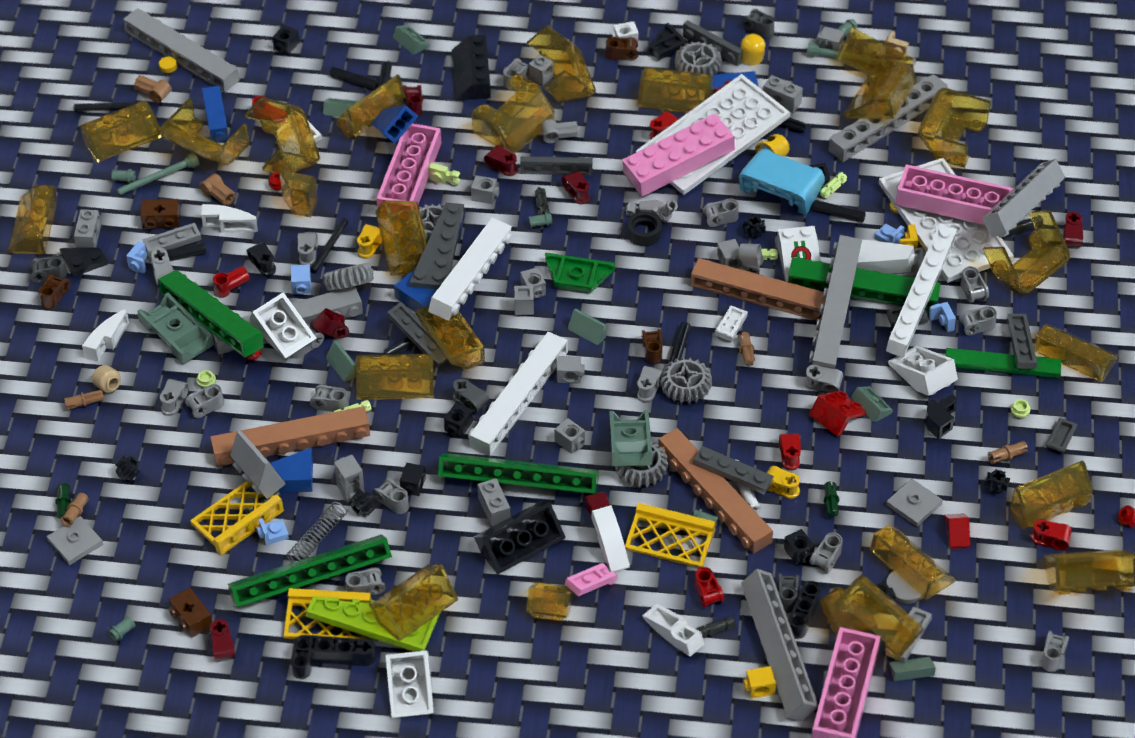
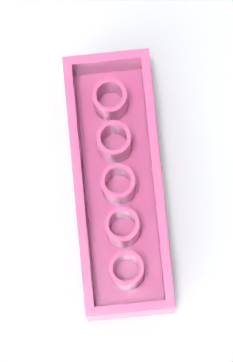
M714 113L622 159L624 174L643 197L734 151V135Z
M412 124L400 137L376 198L378 214L408 219L409 215H412L413 210H417L429 178V166L435 162L441 146V128Z
M906 164L897 190L896 205L985 225L982 217L1014 188Z
M842 627L839 628L812 730V738H857L881 636Z

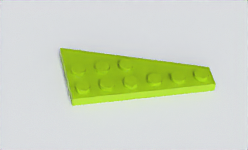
M313 596L306 611V617L418 652L425 651L443 605L427 607L424 604L417 603L416 606L405 605L403 602L371 600V603L360 602V599H352V602L340 601L338 598Z

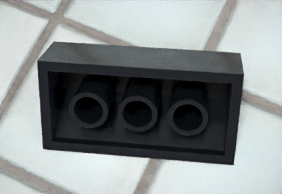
M486 35L467 36L452 49L456 101L491 98Z
M540 501L474 536L482 556L497 574L566 538L551 503L547 501Z

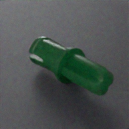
M831 481L824 484V503L826 504L827 515L833 518L839 514V496L837 495V484L832 482L833 488H831Z
M67 483L57 485L58 491L55 504L57 505L58 519L64 516L67 506L71 503L69 498L70 485Z

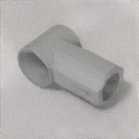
M549 119L541 125L543 138L547 143H555L559 138L578 136L576 121L557 123L555 120Z

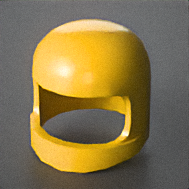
M748 34L742 39L740 48L743 50L742 62L747 65H758L762 62L765 52V41L761 36Z
M773 134L768 137L767 141H761L755 146L756 153L761 150V145H767L769 150L783 157L789 153L790 149L787 139L780 134Z

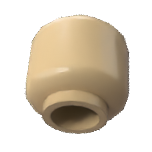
M101 365L94 371L92 382L103 392L111 393L119 387L121 376L112 367Z

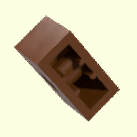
M179 199L142 200L140 215L142 228L179 227Z
M191 587L169 598V612L174 619L177 618L179 620V625L184 633L188 632L191 638L210 628L212 623L211 614Z

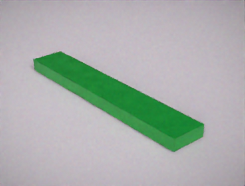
M946 348V357L954 359L956 368L1053 378L1061 377L1062 359L1036 357V369H1017L1013 354Z

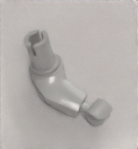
M658 200L639 201V206L629 203L626 207V216L631 217L636 211L650 212L657 215L661 222L668 221L672 218V213L678 208V204L674 200H669L666 204Z

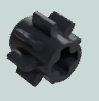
M758 216L748 217V222H743L744 234H747L750 238H760L761 233L766 231L765 220H761Z
M122 456L115 464L117 466L115 472L123 480L127 478L133 480L140 472L138 470L140 465L132 456L128 458Z
M995 469L992 473H987L984 486H989V492L999 494L1002 491H1007L1010 478L1006 477L1005 471Z
M357 492L351 497L353 500L351 508L357 515H369L375 510L373 507L375 499L369 492Z

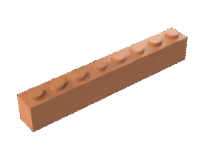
M698 258L691 273L692 287L812 320H822V315H819L821 303L825 304L826 299H822L824 292Z
M365 406L241 430L264 457L370 436ZM238 431L210 436L216 466L235 462L230 454Z
M678 428L658 438L659 448L664 449L663 453L667 454V461L674 471L676 470L681 475L682 480L693 488L694 493L704 500L706 506L716 513L719 520L728 526L730 532L741 540L744 548H748L754 554L772 543L773 530L724 477L693 464V460L699 451Z

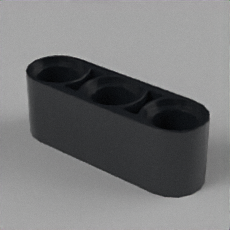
M807 581L803 584L791 612L789 624L795 639L805 637L819 604L821 588L815 581Z

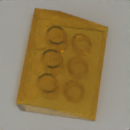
M905 62L894 64L867 78L844 112L843 118L894 119L916 84L913 64H906Z

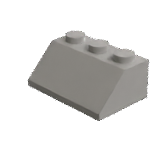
M239 430L230 454L235 461L232 465L239 473L244 472L242 476L248 484L253 482L251 487L258 495L262 493L268 499L283 487L285 482L253 443Z

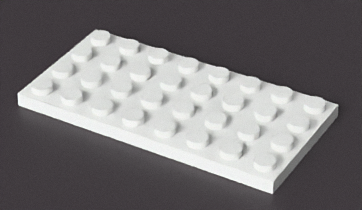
M741 74L637 149L636 152L716 113L734 135L735 150L670 183L685 195L788 119L790 112Z
M944 158L916 166L955 175ZM904 171L879 178V185L906 224H915L918 241L926 253L939 224L957 230L954 243L941 271L947 283L962 278V272L965 267L972 266L980 272L1013 261L1014 255L1002 238H999V236L991 238L986 226L983 224L896 205L897 190Z

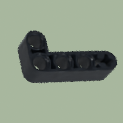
M300 635L295 639L291 656L292 672L297 679H305L310 676L313 663L370 666L376 660L375 646L369 639Z

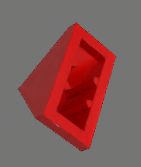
M964 513L945 514L944 521L950 549L970 548L969 517Z

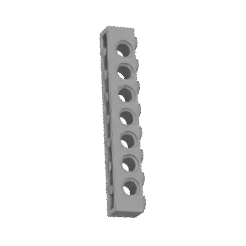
M934 74L924 78L905 92L898 94L892 100L872 110L863 118H859L855 123L846 126L837 134H833L829 139L828 151L842 162L848 160L944 100L947 96L948 85Z

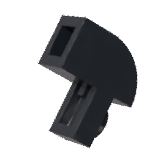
M953 394L947 398H942L938 403L932 399L927 405L925 425L937 439L953 429L954 417L951 414L956 411L958 400Z

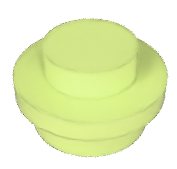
M204 370L198 374L197 384L199 387L205 388L216 383V377L211 371Z
M1018 399L1011 405V413L1016 417L1024 418L1029 415L1030 406L1027 401Z

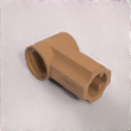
M139 75L134 83L136 90L148 94L157 103H160L172 91L170 84L165 80L157 82Z
M216 173L200 183V188L206 196L212 195L223 205H230L236 197L235 192L228 188Z

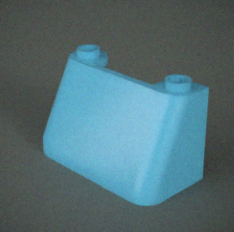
M761 149L742 169L739 175V182L742 192L749 194L751 189L754 192L761 189L789 200V205L793 206V204H796L799 207L798 213L807 215L825 182V176L823 171L817 167L807 166L775 154L769 149Z

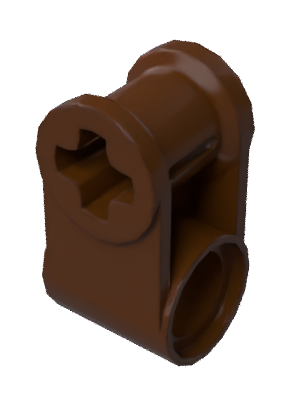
M610 37L606 40L605 56L609 60H635L639 56L637 50L638 41L632 37Z
M50 274L47 277V280L39 289L41 305L45 309H52L58 305L59 301L69 290L70 279H62L56 277L55 274Z
M661 329L652 332L642 330V346L644 347L646 362L651 365L661 363L663 354Z

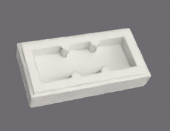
M730 306L716 328L715 336L732 342L747 318L748 312Z

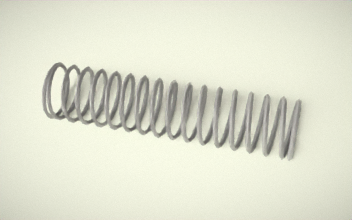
M334 501L312 527L309 528L306 534L298 540L295 546L287 553L288 559L292 563L296 562L291 557V553L299 561L301 560L293 551H296L304 559L308 558V555H311V552L322 542V539H325V536H328L333 527L347 514L346 508L341 503ZM337 503L341 505L345 509L346 513L344 514V512L339 507L333 504ZM330 510H333L341 519H338ZM327 513H330L338 522H335ZM324 516H327L335 525H332ZM321 519H324L330 526H332V529H330L328 525L322 522ZM319 522L322 523L327 529H329V532H327L326 529L319 524ZM316 525L319 526L324 532H326V535H324L322 531L317 529ZM313 528L323 535L324 538H321L319 534L314 532ZM310 532H313L321 541H318ZM307 535H310L318 544H315ZM305 538H307L312 544H314L315 548H313L307 541H305ZM302 541L305 542L310 548H312V551H310L305 545H303ZM299 544L302 545L307 551H309V554H307L302 548H300ZM296 547L299 548L304 554H306L307 557H304L299 551H297Z

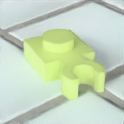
M435 163L430 164L429 180L442 184H447V182L453 185L459 184V171H448L446 166Z

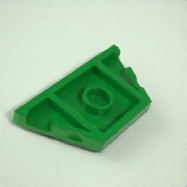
M545 253V261L553 284L558 288L591 293L616 268V263Z

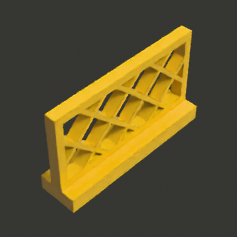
M246 481L191 519V525L216 547V551L222 556L257 531L259 519L263 518L264 523L267 524L284 512L282 499L277 494L270 496V499L265 503H258V499L264 495L262 493L258 495L256 492H246V489L253 485V482L248 484ZM235 497H242L241 503H231V500ZM245 497H256L255 503H244ZM245 507H254V511L251 513L243 514ZM219 508H226L225 514H215V511ZM240 508L239 514H229V509ZM203 519H210L209 525H200L199 522ZM224 520V524L213 525V521ZM228 520H238L234 525H227ZM212 531H222L215 538L211 535Z
M638 502L625 549L700 568L704 565L712 537H714L716 531L715 521ZM638 521L648 522L649 527L640 531L637 526ZM661 525L666 526L669 531L659 535L655 528ZM653 530L656 538L647 542L643 534ZM680 530L686 531L688 536L678 540L675 533ZM672 535L676 542L666 547L662 539ZM699 535L706 536V542L700 545L694 539ZM639 536L644 542L640 546L631 545L632 540ZM691 540L695 547L685 551L681 544ZM659 541L663 549L659 551L652 550L650 545ZM679 546L682 554L678 556L671 555L669 550ZM698 551L701 555L700 562L691 560L688 555Z
M289 588L284 639H296L300 635L367 639V636L364 635L362 637L352 636L349 630L341 628L343 632L339 635H332L329 631L335 626L329 625L325 627L320 621L315 619L305 626L300 619L306 615L307 606L310 605L313 596L338 598L340 601L352 602V599H360V602L371 603L370 593ZM293 605L302 606L305 609L297 617L292 612ZM296 622L303 628L298 633H289L290 627ZM315 624H318L323 629L318 634H312L309 631Z

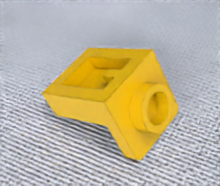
M915 224L908 225L907 232H904L905 237L904 239H899V244L914 246V249L918 248Z

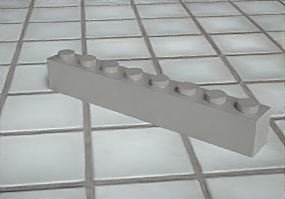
M137 8L123 19L126 33L164 56L173 57L177 64L213 86L220 85V89L223 92H226L239 82L238 68L235 65H231L223 58L211 53L210 50L191 41L185 35L178 33L172 27H168L160 20L153 18L147 12Z
M1057 159L1041 163L982 217L991 238L996 236L1001 238L1008 235L1009 230L1017 227L1016 224L1023 221L1024 216L1030 214L1032 209L1039 206V202L1046 199V195L1051 194L1054 188L1060 186V182L1065 177Z
M840 235L839 242L834 243L833 253H836V256L831 257L829 266L833 270L832 273L828 272L826 283L829 284V288L824 289L822 298L826 299L825 304L821 303L819 315H822V320L818 319L816 330L819 331V334L814 335L812 346L815 347V351H811L809 362L812 365L835 369L862 239Z
M355 286L292 303L305 323L311 325L312 321L325 308L344 315L345 319L363 314L362 301ZM251 315L241 317L255 327L249 319ZM211 332L218 355L234 351L232 347Z
M756 569L741 583L744 595L753 616L761 645L764 648L767 662L772 668L784 711L788 718L803 721L819 706L772 574Z

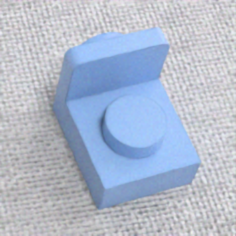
M885 224L875 233L874 239L879 242L899 244V239H904L905 227L901 225L895 229Z
M138 241L126 255L127 262L131 270L144 274L146 272L144 261L147 257L145 243Z
M948 302L930 306L929 320L939 319L940 324L944 325L947 332L954 331L956 318Z
M263 518L259 519L257 533L260 539H264L266 545L289 539L283 519L267 524L264 523Z

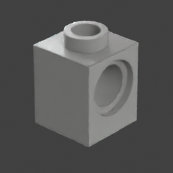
M824 26L822 32L818 33L816 42L820 48L840 51L843 45L844 31Z
M539 54L529 63V79L544 86L553 78V61Z
M475 176L471 187L472 201L493 204L495 197L498 198L500 188L497 187V179Z
M736 239L718 243L717 256L720 263L733 268L742 267V262L739 258V245Z
M538 267L520 272L521 286L533 285L534 298L546 295V283Z
M533 285L514 286L515 315H533Z
M558 356L557 383L580 384V378L585 373V364H581V357Z
M569 418L554 429L555 442L571 454L577 449L582 448L585 444V430Z

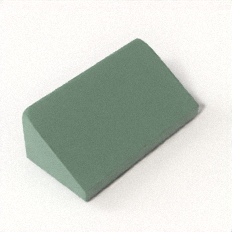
M397 26L394 31L393 38L412 54H417L430 46V43L410 26Z
M327 98L324 102L323 114L358 118L362 102Z
M578 309L573 310L568 330L595 345H599L606 338V324Z
M335 340L326 359L343 382H347L356 377V364L341 344Z
M870 386L857 387L851 396L853 401L862 405V408L866 410V415L873 422H877L893 412Z
M930 657L906 660L905 663L901 661L889 663L894 682L935 675L936 668Z

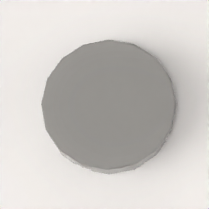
M899 568L891 572L887 578L886 583L888 587H892L896 595L894 600L899 603H915L917 600L924 598L927 592V581L918 570Z

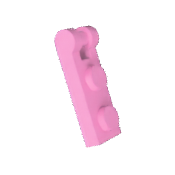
M601 563L568 577L565 585L577 596H581L606 584H614L618 576L614 572H610L608 567Z

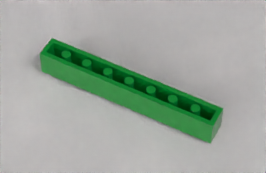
M792 257L788 283L824 292L825 288H829L826 280L828 272L832 273L833 268H829L830 264L822 261ZM856 267L850 297L903 306L915 278L869 271ZM936 282L925 310L929 311L930 306L938 303L941 283Z
M175 270L158 279L161 295L164 296L168 292L206 329L243 357H247L264 348V336L259 329L253 327L250 322L245 321L238 313L233 312L227 305L222 304L216 297L214 298L206 290H203L185 274Z
M442 453L439 457L438 476L477 481H489L496 478L498 483L595 494L598 489L599 470Z
M381 534L228 583V588L233 604L239 607L289 591V588L295 589L391 558L392 555L387 538Z

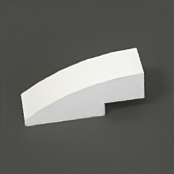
M202 204L201 217L203 227H220L221 233L258 232L256 216L236 208Z
M123 309L114 314L90 334L82 345L86 359L99 362L106 348L114 350L129 324L127 310Z
M612 506L593 510L591 519L598 534L597 539L609 571L615 573L630 568L623 538Z
M659 604L654 605L643 615V618L653 629L688 656H692L705 645L700 631L688 626L685 618Z

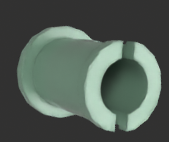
M848 19L837 30L844 31V36H846L848 33L856 31L858 25L854 19Z
M128 169V171L113 170L112 180L132 183L136 180V172L132 171V169Z
M545 212L542 215L529 216L531 228L553 224L551 213L547 214Z
M702 509L695 510L693 515L715 521V527L719 519L718 516L702 512Z
M127 616L116 626H111L108 633L114 641L121 640L124 634L136 626L135 622Z

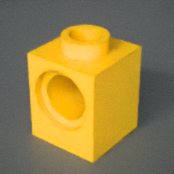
M771 666L746 670V679H743V686L745 692H749L750 699L775 695L776 681Z

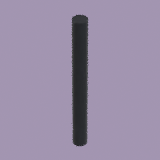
M145 102L74 104V111L145 109Z
M346 218L341 220L310 268V272L313 274L317 273L349 223Z

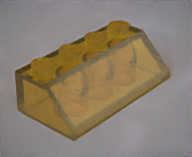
M851 28L836 58L897 90L908 78L917 59L855 28Z
M644 67L640 79L637 105L638 107L688 113L713 95V75Z
M399 74L346 109L335 123L348 139L352 136L358 137L364 132L362 129L365 127L371 128L373 126L371 123L382 110L403 105L401 102L405 98V93Z
M146 100L80 125L83 141L97 162L163 137L154 112Z
M35 185L21 196L8 249L9 253H46L57 204L54 185Z
M384 200L375 212L390 276H407L417 267L427 245L417 201Z
M430 305L415 311L450 364L470 369L485 362V348L459 311L456 315H452L449 321L428 312Z
M1051 324L1043 325L1036 335L1034 344L1036 353L1047 358L1062 359L1061 364L1100 382L1104 381L1119 358L1118 354Z
M433 354L356 355L357 400L434 398Z
M1082 460L1014 488L1010 513L1022 529L1033 527L1037 520H1050L1056 515L1068 513L1078 506H1085L1091 501L1093 487L1085 462Z
M887 525L874 533L870 550L916 589L925 600L955 582L956 579L899 529Z
M431 564L426 565L369 606L377 623L394 638L401 641L459 599L443 565Z

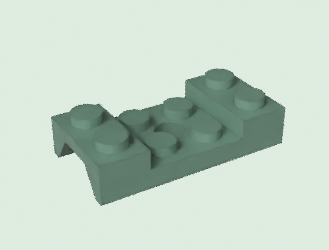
M168 292L164 295L160 305L149 312L141 309L137 311L139 321L149 331L153 330L171 347L172 354L183 364L214 345L213 335ZM173 324L179 325L178 327H171Z
M644 410L637 420H621L614 411H609L612 466L625 467L637 465L643 467L652 465L649 411Z

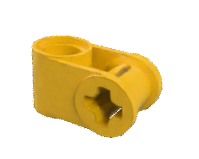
M368 224L364 225L361 234L357 238L359 257L368 259L374 255L378 246L383 241L385 232L383 228Z
M771 466L767 473L774 476L767 491L774 492L788 499L798 497L800 493L798 486L800 483L799 476L777 466Z

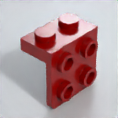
M835 391L818 395L809 415L836 436H840L849 420L864 416L866 410L862 408L860 403L848 398L845 392Z

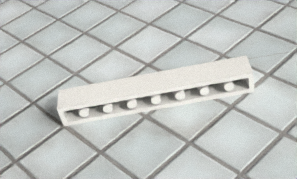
M491 218L432 296L428 312L448 321L452 315L458 313L460 305H464L468 294L471 295L473 293L475 284L481 282L483 273L487 274L490 264L495 263L498 254L503 252L505 244H509L512 238V234H510L512 226Z
M942 224L938 225L889 337L887 352L904 358L954 243L956 229Z
M547 332L544 337L539 339L537 347L530 351L527 360L520 364L515 376H511L505 389H501L496 401H493L486 414L480 417L477 426L470 430L468 438L470 439L471 448L491 456L557 368L558 356H566L568 353L567 339Z

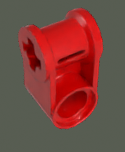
M666 111L659 117L651 120L650 140L679 120V118Z
M779 434L782 465L787 470H796L800 465V434Z
M1040 519L1034 524L1031 540L1036 545L1066 550L1069 547L1072 529L1067 524Z
M708 567L698 568L695 573L694 586L702 606L706 608L709 604L724 602L722 588L718 584L713 571Z

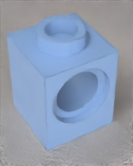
M310 264L291 265L293 295L311 294Z

